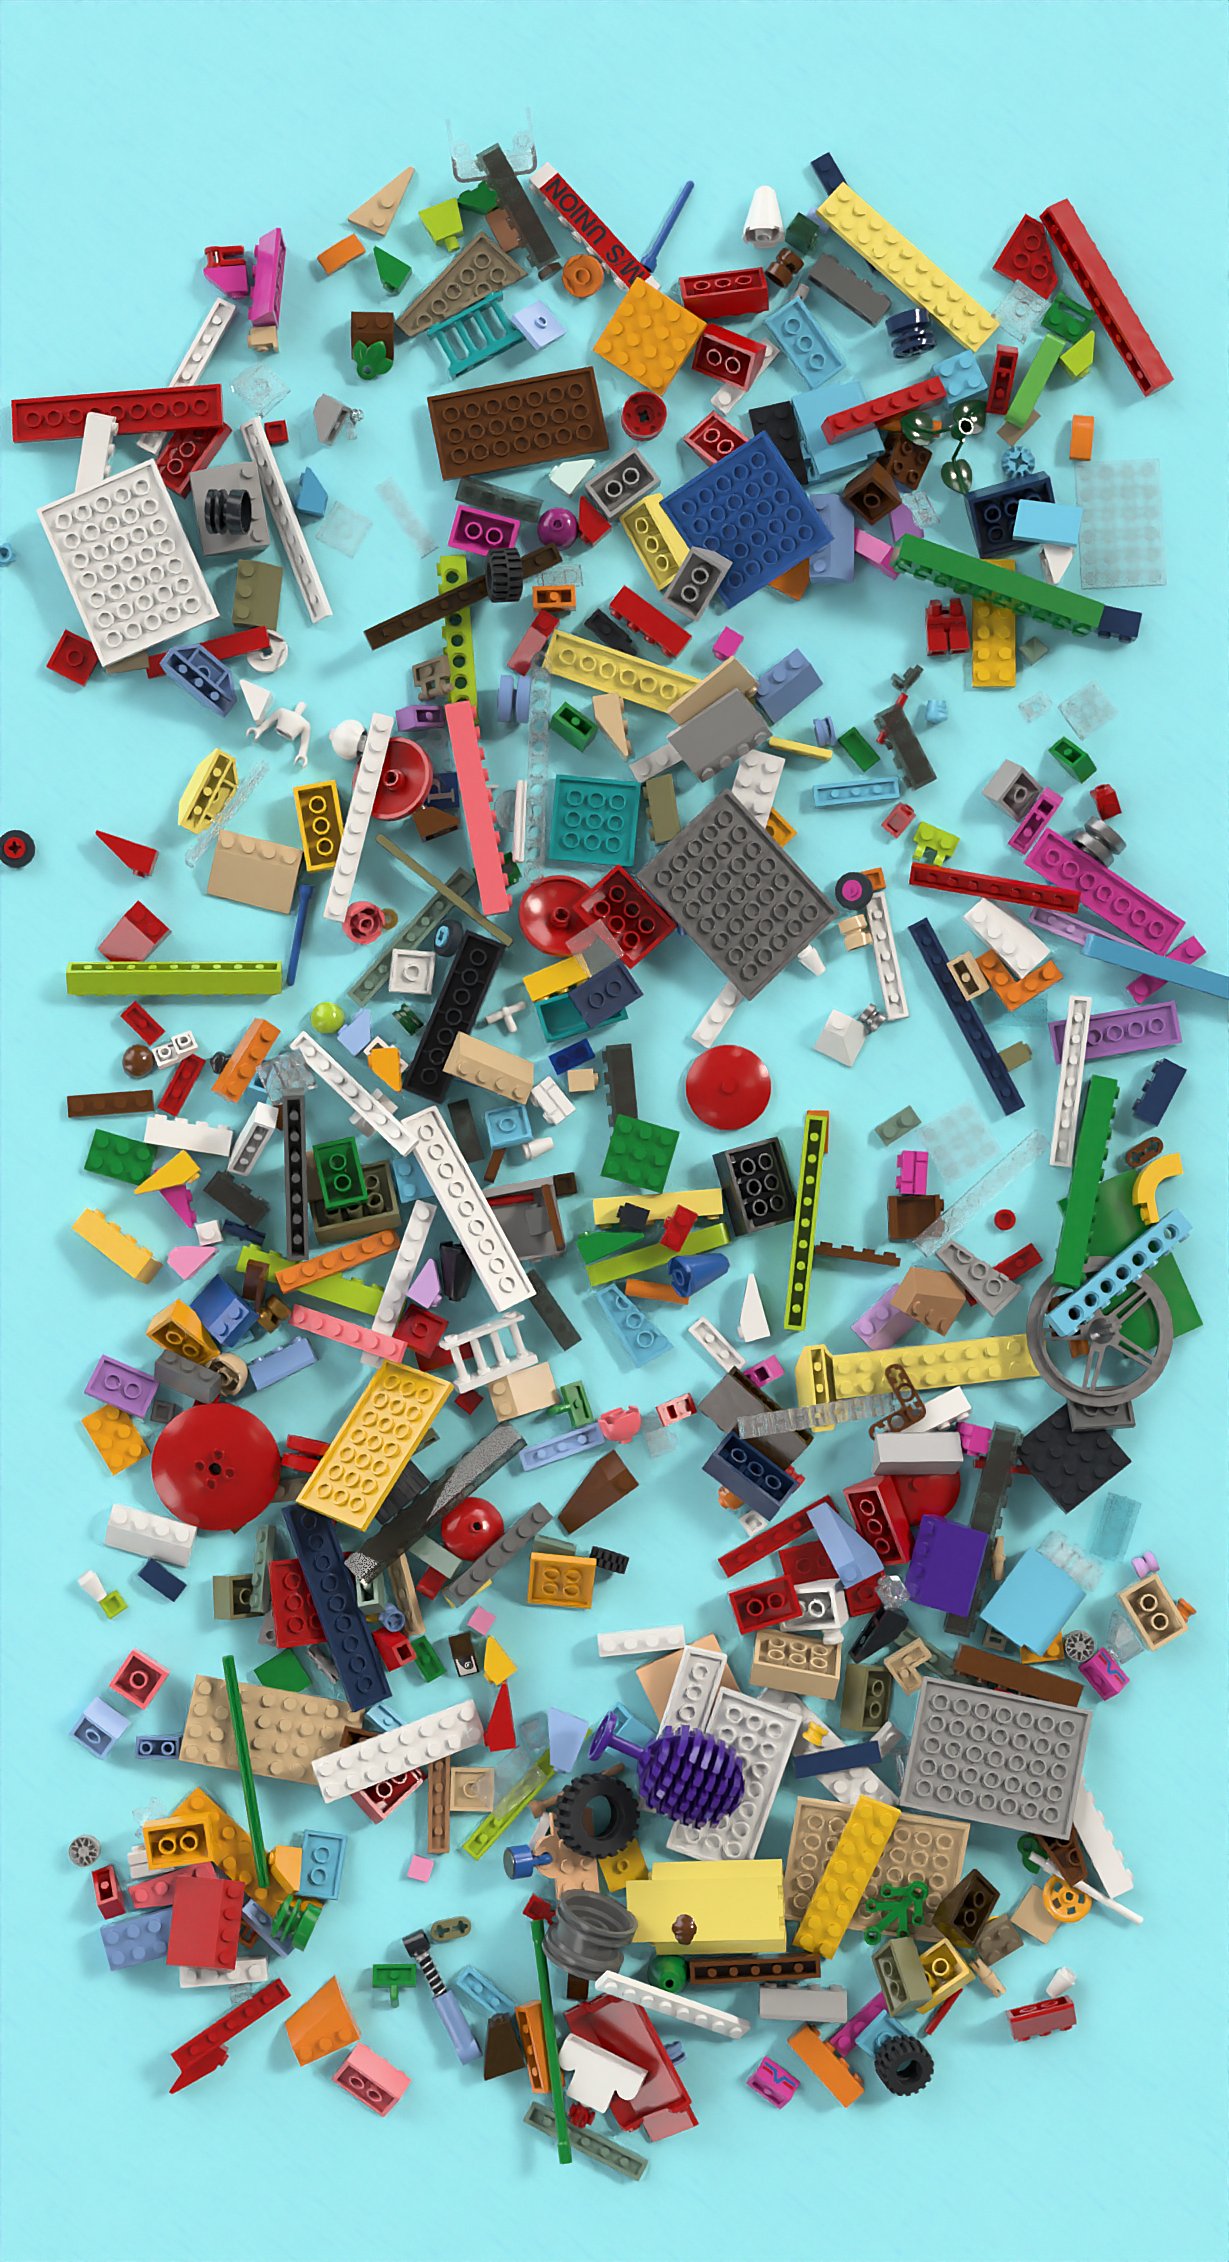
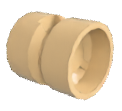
M864 914L853 916L837 923L841 934L845 935L843 941L847 951L873 943L870 932L865 930L867 923Z

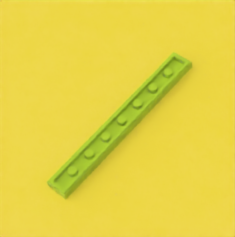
M588 1728L584 1740H585V1739L590 1735V1733L592 1732V1730H591L590 1728ZM550 1746L461 1846L476 1861L484 1855L557 1772L553 1770L554 1766L550 1765Z

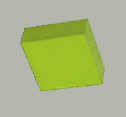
M117 1589L98 1602L109 1619H112L129 1607Z

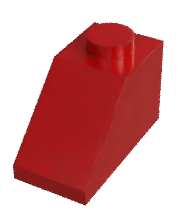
M582 496L579 506V538L585 545L590 544L594 548L612 531V526Z
M113 1865L92 1871L97 1906L105 1920L125 1914L124 1898Z

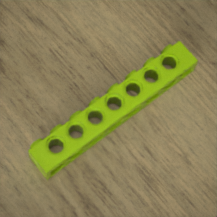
M466 555L440 556V563H436L437 576L442 577V584H438L439 595L468 582ZM455 574L458 576V581L456 583H449L447 577ZM469 606L445 617V626H441L442 639L447 640V647H443V654L448 656L451 677L445 679L454 685V690L450 691L447 695V702L457 703L461 700H470V705H475L477 718H474L473 721L474 726L477 727L479 726ZM454 616L462 619V622L457 626L450 623L451 618ZM456 637L464 640L463 644L459 647L452 645V640ZM457 658H462L465 660V665L457 668L453 665L454 661ZM463 679L467 682V685L463 689H458L455 686L456 681Z

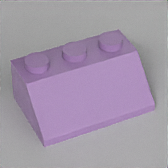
M430 1258L406 1294L427 1309L437 1307L443 1298L440 1295L442 1287L437 1263Z
M895 1283L850 1327L872 1351L890 1349L917 1323L916 1320L889 1304L900 1286L898 1283Z

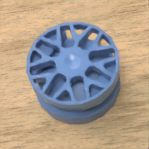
M826 716L823 720L819 718L813 719L818 747L825 748V745L828 744L830 746L836 745L835 730L831 716Z
M680 2041L663 2045L674 2066L687 2059L685 2052L681 2051L682 2045Z

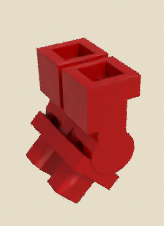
M951 598L949 606L942 607L941 600H930L928 608H925L927 656L946 655L947 650H949V654L968 653L970 644L966 614L961 599Z

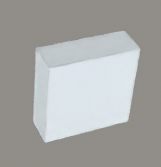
M754 1509L739 1518V1521L750 1537L768 1526L764 1518Z

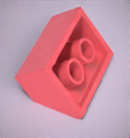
M360 2042L352 2049L331 2079L382 2117H385L400 2100L411 2082V2079L404 2072L397 2070L386 2059L381 2058L371 2051L368 2046Z

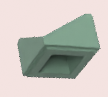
M1034 636L1019 647L1018 651L1032 666L1047 654L1049 649Z

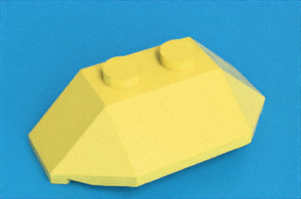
M216 748L198 764L179 801L178 825L195 834H199L221 823L239 787L238 773L235 765L236 759Z
M824 1344L804 1346L794 1368L799 1413L813 1432L834 1430L835 1423L844 1407L843 1398L836 1399L832 1354Z

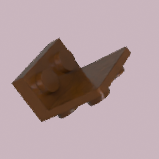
M888 433L883 443L886 452L877 457L875 462L879 463L894 479L912 490H917L933 453L923 446L911 443L903 433Z

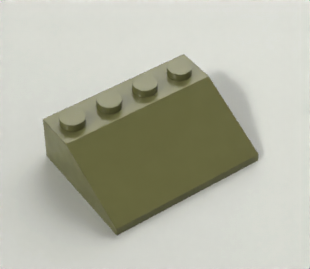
M388 1159L361 1165L369 1199L368 1203L327 1212L324 1199L309 1202L314 1232L319 1245L403 1226Z

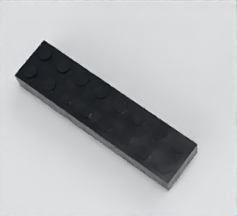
M466 929L403 1082V1090L443 1105L453 1080V1075L443 1072L444 1066L458 1031L471 1036L506 951V945Z

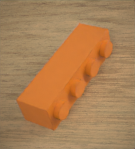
M255 1018L211 1088V1091L227 1102L237 1103L281 1030L265 1019Z
M533 2000L514 2008L533 2093L546 2094L551 2092L552 2088L541 2000ZM560 2067L562 2087L566 2086L565 2074Z
M805 2022L787 2038V2042L841 2104L847 2108L865 2092L863 2086L865 2082L857 2073L853 2075L848 2069L850 2065L842 2056L838 2058L834 2054L836 2049L828 2040L824 2042L819 2037L821 2032L814 2024L810 2026Z

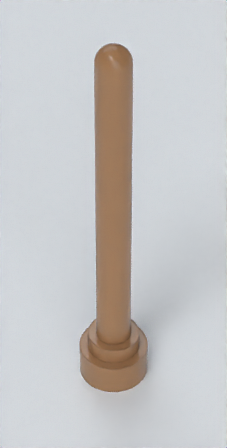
M619 1763L599 1774L612 1777L624 1771L625 1765ZM564 1792L557 1793L543 1801L535 1799L529 1802V1807L535 1819L542 1816L547 1808L559 1803L556 1801L558 1795L562 1796Z

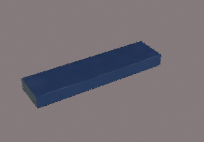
M878 1740L792 1757L797 1779L882 1762Z

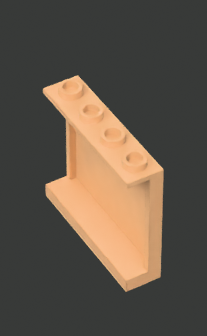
M714 1633L687 1644L688 1646L722 1653ZM685 1648L676 1649L635 1669L660 1725ZM727 1661L707 1724L709 1723L721 1686L741 1693Z

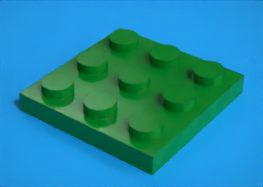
M618 1114L600 1176L662 1194L680 1131Z

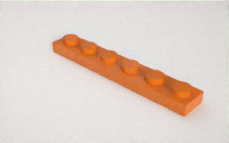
M394 1228L387 1229L276 1272L274 1276L284 1295L399 1250L401 1242Z

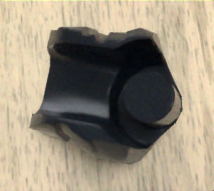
M218 1051L210 1059L213 1072L220 1075L232 1055Z

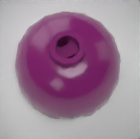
M554 507L541 515L537 523V534L540 542L545 546L553 542L558 551L569 549L578 538L579 524L576 517L569 510Z

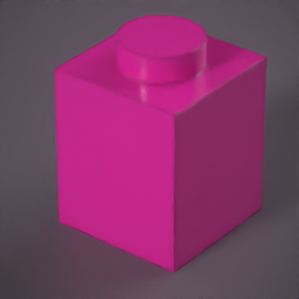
M726 626L713 646L712 652L715 653L714 657L725 662L732 655L736 654L744 637Z

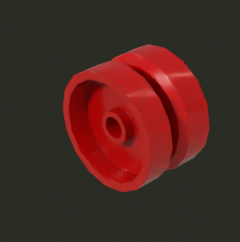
M288 1434L285 1445L289 1449L298 1452L283 1453L281 1464L294 1468L297 1471L313 1474L321 1461L317 1456L323 1457L331 1444Z

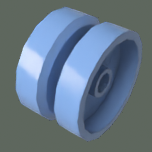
M501 675L500 688H498L497 695L498 722L509 723L512 719V710L515 709L517 723L528 724L531 696L530 676H520L517 682V689H514V678L512 675Z

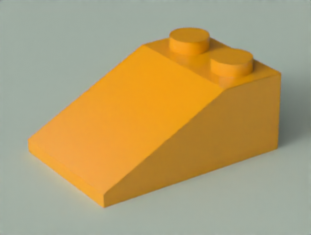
M177 1299L156 1314L145 1333L146 1336L164 1350L168 1349L201 1366L206 1365L212 1358L220 1354L219 1349L195 1311L180 1299Z

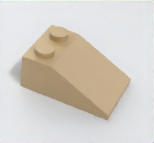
M548 1361L487 1383L498 1422L560 1403Z

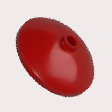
M466 1497L454 1502L446 1510L441 1521V1536L445 1546L452 1554L465 1561L474 1562L504 1534V1523L499 1511L490 1502L478 1497ZM474 1523L479 1525V1530L473 1528Z

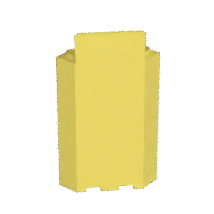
M782 1859L653 1862L652 1871L648 1872V1880L626 1881L627 1910L635 1916L638 1922V1928L631 1943L651 1942V1946H655L657 1955L786 1952L787 1933L785 1926L784 1870ZM682 1914L690 1915L697 1926V1932L689 1945L679 1944L672 1931V1924Z

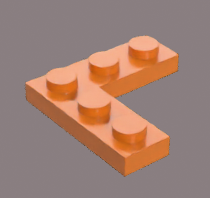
M992 949L975 959L985 979L1010 1013L1063 979V975L1052 960L1016 982Z

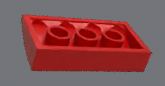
M224 422L223 428L176 431L155 461L166 488L185 500L192 490L189 473L207 469L233 431L230 426Z

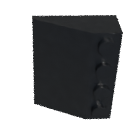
M778 1136L712 1155L736 1237L795 1220L797 1201Z

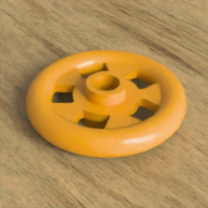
M1055 1874L1047 1880L1043 1889V1902L1046 1910L1054 1919L1063 1923H1075L1083 1919L1091 1909L1093 1897L1078 1888H1070L1066 1881ZM1085 1878L1081 1880L1089 1885ZM1057 1882L1063 1886L1059 1889L1058 1893L1053 1889ZM1066 1893L1071 1894L1070 1901L1066 1899ZM1078 1894H1084L1083 1904L1078 1903ZM1056 1898L1061 1905L1058 1909L1055 1908L1052 1902ZM1074 1906L1076 1913L1067 1914L1066 1908Z

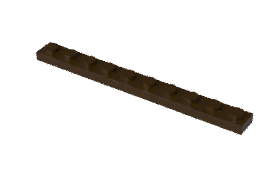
M552 542L521 557L523 581L563 562L555 543ZM485 574L364 630L363 634L372 652L488 598Z

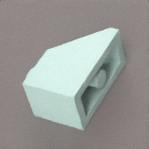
M587 459L563 462L559 467L556 465L549 474L551 477L550 484L570 499L596 467V461Z

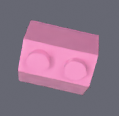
M175 1247L168 1254L170 1258L167 1262L184 1280H190L220 1250L217 1247Z

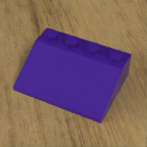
M923 1514L901 1597L920 1605L968 1617L990 1534L937 1514Z

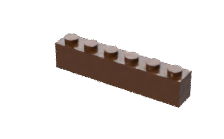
M960 1642L951 1665L956 1670L955 1674L968 1678L970 1674L975 1676L978 1682L987 1685L989 1681L996 1683V1688L1008 1691L1009 1688L1017 1690L1016 1694L1019 1696L1029 1697V1695L1037 1697L1038 1700L1077 1707L1084 1687L1079 1682Z
M796 1952L689 1958L691 1985L821 1978L819 1953Z

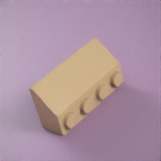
M458 1031L443 1072L526 1105L533 1087L534 1063Z

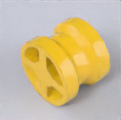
M810 1721L808 1724L809 1728L803 1732L802 1737L820 1747L823 1737L827 1736L829 1731Z

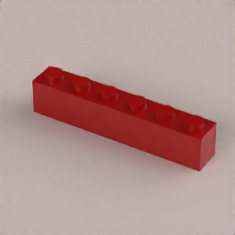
M939 376L830 415L826 417L820 427L828 444L832 445L900 420L901 417L913 411H924L938 406L945 399L947 393Z

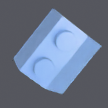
M96 1696L78 1719L69 1735L103 1760L131 1722Z

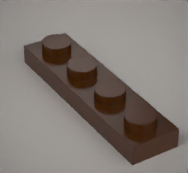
M153 1090L67 1096L69 1118L155 1111Z
M820 1241V1245H815L813 1253L900 1267L901 1258H896V1253L884 1252L883 1255H877L875 1250L863 1248L862 1252L854 1251L853 1246L841 1245V1249L833 1248V1243Z

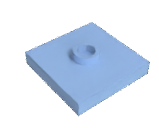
M540 300L511 317V321L537 351L562 338L567 333Z

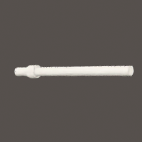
M1031 1852L1029 1856L1031 1861L1040 1865L1045 1872L1053 1873L1064 1880L1049 1858L1045 1859L1037 1853ZM1080 1881L1074 1885V1887L1137 1925L1142 1923L1143 1918L1110 1899L1085 1882Z

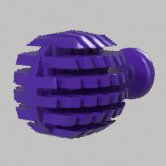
M612 1711L606 1713L591 1743L588 1759L597 1761L607 1746L637 1759V1774L640 1780L639 1794L643 1798L647 1795L646 1805L650 1810L655 1806L656 1813L665 1816L666 1813L668 1814V1819L677 1822V1819H680L681 1825L689 1826V1824H692V1829L701 1830V1827H704L707 1821H710L709 1829H716L719 1821L724 1816L729 1814L730 1817L739 1807L745 1791V1779H743L742 1775L743 1761L738 1756L735 1758L736 1750L732 1745H728L727 1749L725 1748L724 1740L717 1738L714 1741V1735L705 1733L704 1736L702 1735V1730L698 1728H693V1731L690 1730L689 1732L690 1725H681L675 1731V1735L671 1733L672 1726H666L663 1729L662 1735L657 1740L656 1738L653 1740L652 1737L643 1747H640L614 1735L613 1731L616 1726L617 1715Z

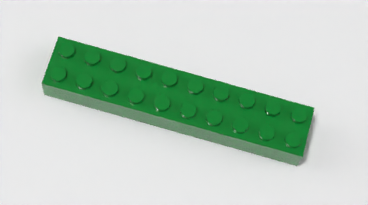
M905 533L896 541L888 565L893 567L895 572L901 574L907 572L912 574L917 580L932 581L935 586L940 588L949 587L953 589V592L960 595H965L966 593L973 596V599L976 601L991 602L994 607L999 609L1008 608L1013 610L1012 613L1016 615L1032 617V620L1035 622H1047L1052 624V627L1055 629L1072 631V634L1077 637L1087 636L1098 628L1105 606L1104 603Z

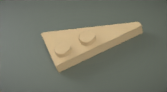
M409 166L350 214L348 221L385 237L412 179L415 168Z

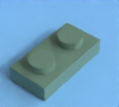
M909 1105L874 1130L887 1147L922 1122Z

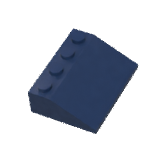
M1045 471L963 494L979 558L987 559L1040 544L1013 540V532L1020 499L1055 504L1051 479Z

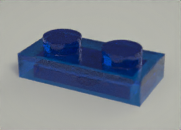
M587 1038L548 1056L557 1076L567 1072V1070H571L596 1058Z

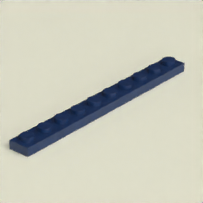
M927 917L907 927L1005 1116L1024 1108L1025 1104L970 1000L966 1001L947 966L949 959Z

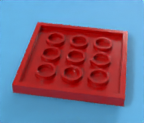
M346 1551L343 1552L356 1589L353 1552ZM298 1558L269 1561L276 1648L281 1649L327 1642Z

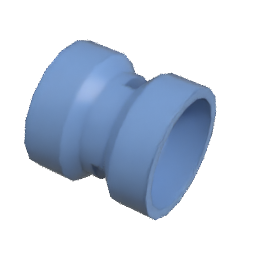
M386 1604V1612L377 1613L378 1620L389 1631H399L405 1624L404 1614L393 1604Z

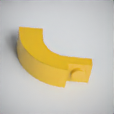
M1179 1153L1169 1154L1150 1162L1136 1178L1132 1192L1133 1206L1141 1204L1140 1216L1145 1221V1225L1160 1222L1155 1202V1191L1158 1184L1165 1178L1184 1174Z

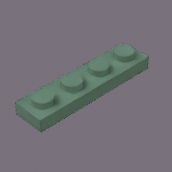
M258 1526L256 1532L257 1547L254 1554V1574L251 1580L253 1589L249 1601L251 1606L250 1612L268 1613L270 1597L268 1562L273 1561L276 1526Z

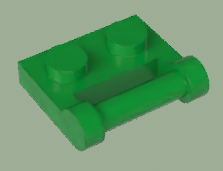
M1060 291L1040 325L1075 345L1082 338L1096 312L1092 309H1086L1066 297L1065 293ZM1060 303L1085 317L1084 322L1082 323L1058 308Z

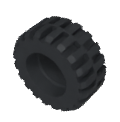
M587 1773L583 1774L581 1778L576 1777L572 1779V1785H565L562 1789L564 1794L557 1797L556 1801L559 1802L558 1808L554 1807L553 1814L557 1815V1819L553 1821L554 1827L559 1828V1831H557L558 1837L564 1840L563 1844L567 1848L586 1857L606 1859L607 1856L614 1857L618 1855L617 1850L624 1851L628 1847L626 1843L628 1841L632 1842L635 1838L633 1835L634 1830L638 1831L639 1824H636L637 1818H640V1811L636 1810L639 1803L637 1799L632 1798L634 1792L631 1788L626 1787V1783L604 1774ZM601 1795L609 1802L611 1808L610 1822L602 1833L590 1836L583 1826V1811L591 1799Z

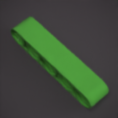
M1047 332L1004 418L1005 421L1021 429L1024 428L1067 341Z

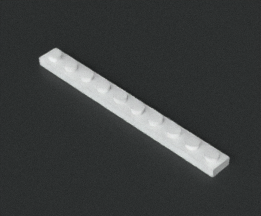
M254 417L239 427L252 461L257 462L260 483L312 622L319 623L333 615L260 418Z
M376 712L372 715L322 916L324 919L344 923L394 722L393 717Z

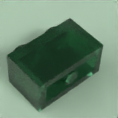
M798 212L786 229L785 242L806 255L809 250L812 252L819 242L820 234L818 232L820 226Z

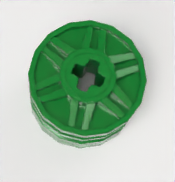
M288 1894L287 1898L280 1904L274 1917L270 1937L275 1939L278 1931L281 1930L283 1931L280 1939L281 1942L290 1934L292 1935L291 1946L304 1952L322 1908L309 1903L305 1910L302 1911L300 1910L302 1899H298L295 1907L290 1906L294 1896Z

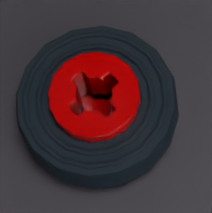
M11 830L0 837V860L5 865L11 868H21L32 861L36 847L34 840L29 834L22 830Z

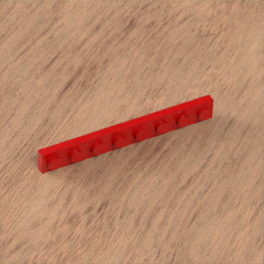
M912 862L910 885L1078 914L1081 891Z

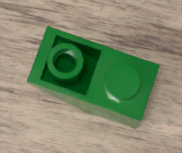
M494 178L483 180L477 185V188L472 191L468 189L457 198L460 209L482 215H487L507 204L506 198Z

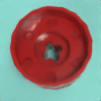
M648 391L637 392L631 395L625 402L621 414V425L625 433L633 440L640 442L650 441L657 437L663 430L667 417L666 406L663 400L655 393ZM646 414L647 420H644L643 423L640 422L639 416Z

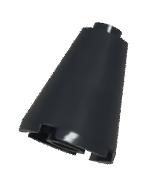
M453 1241L440 1242L439 1252L444 1294L449 1297L448 1300L459 1302L461 1298H466L476 1269L461 1241L460 1244H453Z

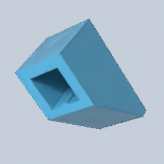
M306 467L305 473H301L299 485L302 486L301 493L296 495L295 506H298L299 513L324 518L328 501L327 492L311 468Z

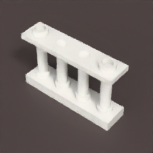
M514 1310L508 1311L499 1319L459 1335H448L444 1338V1341L439 1342L440 1347L443 1349H450L459 1375L457 1377L458 1380L452 1382L455 1391L462 1394L538 1363L536 1354L525 1350L516 1323L525 1319L523 1314ZM509 1326L517 1351L516 1356L510 1359L505 1356L497 1332L498 1329ZM488 1333L498 1360L495 1365L490 1367L486 1366L478 1341V1337ZM469 1341L478 1366L477 1372L473 1374H467L458 1347Z

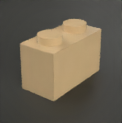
M970 950L947 963L966 1001L984 993L990 988Z

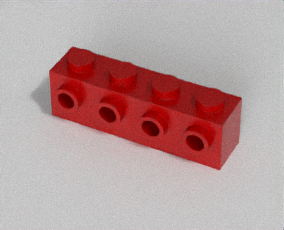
M625 585L609 604L610 614L619 621L623 619L628 623L627 627L634 633L639 631L645 636L644 640L652 646L655 644L662 649L661 653L669 659L673 657L677 660L692 640L691 634Z

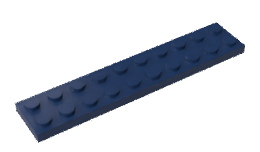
M298 1503L282 1508L283 1517L351 1712H357L392 1697L365 1615L358 1608L357 1592L331 1518Z

